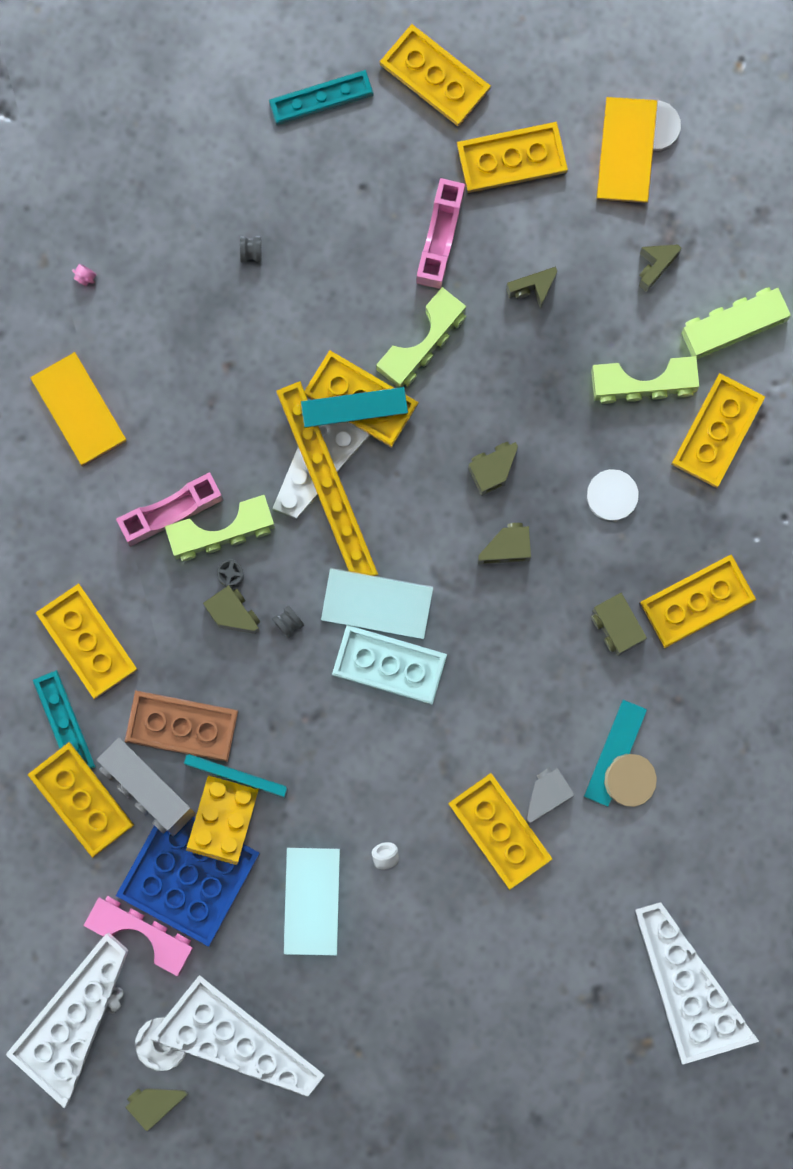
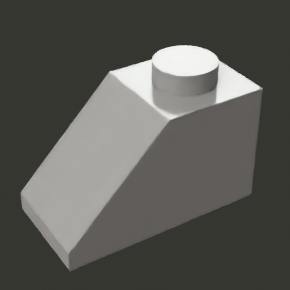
M549 767L537 775L539 780L534 783L526 818L528 824H531L574 797L573 791L558 768L552 771Z

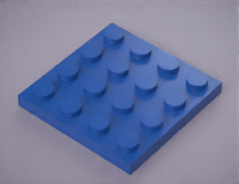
M192 817L174 836L168 831L163 834L154 825L116 897L209 947L260 853L243 844L238 864L234 865L186 851L195 817Z

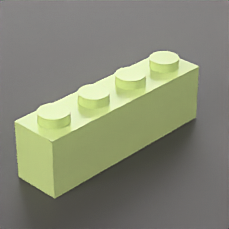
M770 287L756 293L757 297L747 300L746 297L732 303L733 307L724 310L721 307L711 311L709 317L700 320L697 317L686 322V327L683 328L681 334L691 356H696L697 359H700L787 322L791 314L779 288L773 290Z

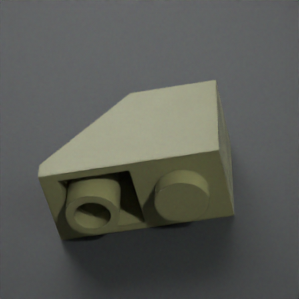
M504 442L494 448L495 452L486 455L484 452L471 458L472 462L469 463L468 469L481 496L505 485L517 453L518 445L516 442L512 444Z
M228 585L203 603L219 628L257 634L260 631L257 626L260 620L253 610L247 612L242 605L245 599L237 588L232 590Z

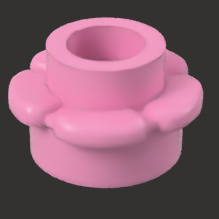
M79 264L76 270H72L76 274L74 279L85 286L88 283H95L94 278L97 274L88 267Z

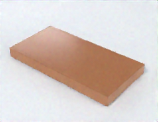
M135 690L125 743L186 755L190 754L228 763L239 711Z

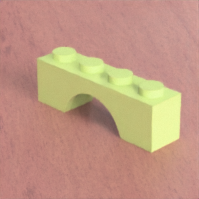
M442 287L426 305V314L431 328L425 340L410 348L392 346L377 363L376 371L397 388L404 385L408 387L417 377L416 370L421 365L425 367L434 356L432 351L437 346L441 348L450 337L448 332L454 326L458 328L466 319V306Z
M696 356L670 358L664 373L649 381L631 378L623 371L619 363L593 365L591 370L594 401L600 400L602 404L614 403L616 399L626 398V401L629 402L639 401L644 396H652V399H664L668 397V394H678V397L693 396V392H697L699 389Z
M265 495L240 502L239 511L233 523L219 531L203 530L196 526L190 518L165 526L176 560L181 558V561L191 560L196 557V553L205 550L207 554L216 552L221 549V545L231 543L232 546L241 544L246 541V537L256 535V538L266 536L271 533V529L275 528Z

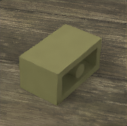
M622 592L593 608L594 615L591 618L598 630L603 629L607 636L604 638V641L611 653L615 651L617 656L647 639Z

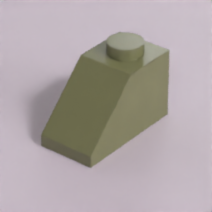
M523 523L507 524V528H502L478 555V564L530 561L529 526L523 527Z
M138 1088L127 1098L130 1103L125 1108L146 1131H149L181 1102L188 1093L186 1090L147 1088L142 1092Z

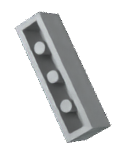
M119 737L96 759L102 765L99 770L109 780L114 777L120 783L117 788L127 798L132 795L138 801L135 806L145 816L150 813L156 819L153 824L163 834L168 831L174 836L196 814Z

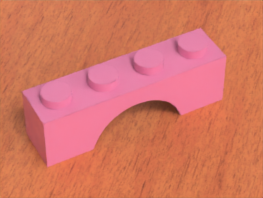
M442 178L439 180L429 231L417 272L416 284L438 289L442 288L465 192L464 183Z
M209 472L187 483L181 490L168 498L146 507H139L116 520L131 547L165 530V526L183 521L223 501V498Z
M109 896L105 900L98 898L84 924L85 927L103 937L107 933L114 936L124 930L140 931L148 937L153 945L154 964L176 976H180L194 950L193 947L189 946L191 940L178 933L175 938L166 933L168 928L156 921H153L152 925L144 922L143 914L131 908L129 912L120 909L121 903Z

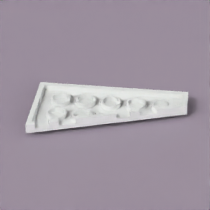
M349 422L319 426L337 472L370 436ZM299 447L273 506L274 511L294 519H298L318 495Z
M660 902L636 909L637 920L681 1064L683 1065L759 1042L706 965L701 961L694 948L682 934L663 904Z
M110 933L105 934L6 1054L7 1057L64 1108L68 1107L129 951Z
M200 975L149 1037L152 1041L306 1097L311 1094L325 1076Z

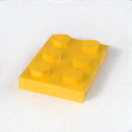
M208 775L186 851L237 865L259 790Z

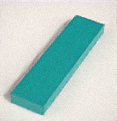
M363 70L269 99V104L276 125H281L374 96L367 72Z
M404 387L301 401L304 428L408 413Z
M56 670L33 679L59 748L61 749L70 742L91 769L96 768L58 671Z
M622 700L584 798L606 807L609 806L612 798L607 793L605 787V772L611 763L614 762L615 758L624 754H630L647 709Z
M190 754L186 755L184 761L185 766L284 799L288 792L287 787Z

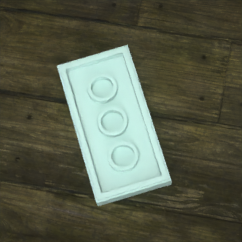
M330 568L321 620L424 639L433 587Z
M347 625L332 676L433 705L447 654Z
M287 848L284 954L337 956L340 849Z

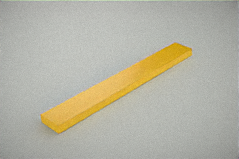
M301 381L276 390L348 571L372 576L378 575L319 426L304 428L301 401H307L308 399Z

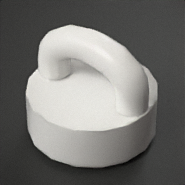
M381 843L372 850L373 861L377 869L387 870L399 862L398 849L393 843Z
M114 987L106 1007L107 1012L114 1014L121 1007L119 1000L124 994L123 989Z

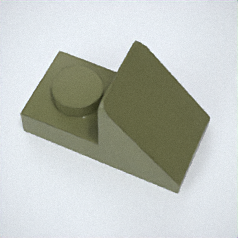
M679 245L642 247L640 255L653 266L648 264L639 276L642 279L639 286L647 292L678 257L682 247Z
M556 266L507 282L506 290L509 298L516 296V299H521L531 294L530 291L534 290L541 309L556 279Z

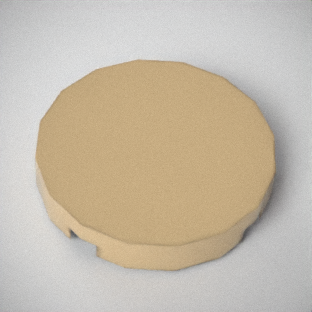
M624 754L615 758L614 762L611 763L605 772L604 783L607 793L623 806L635 807L644 804L652 797L656 788L657 776L654 767L648 759L640 755Z

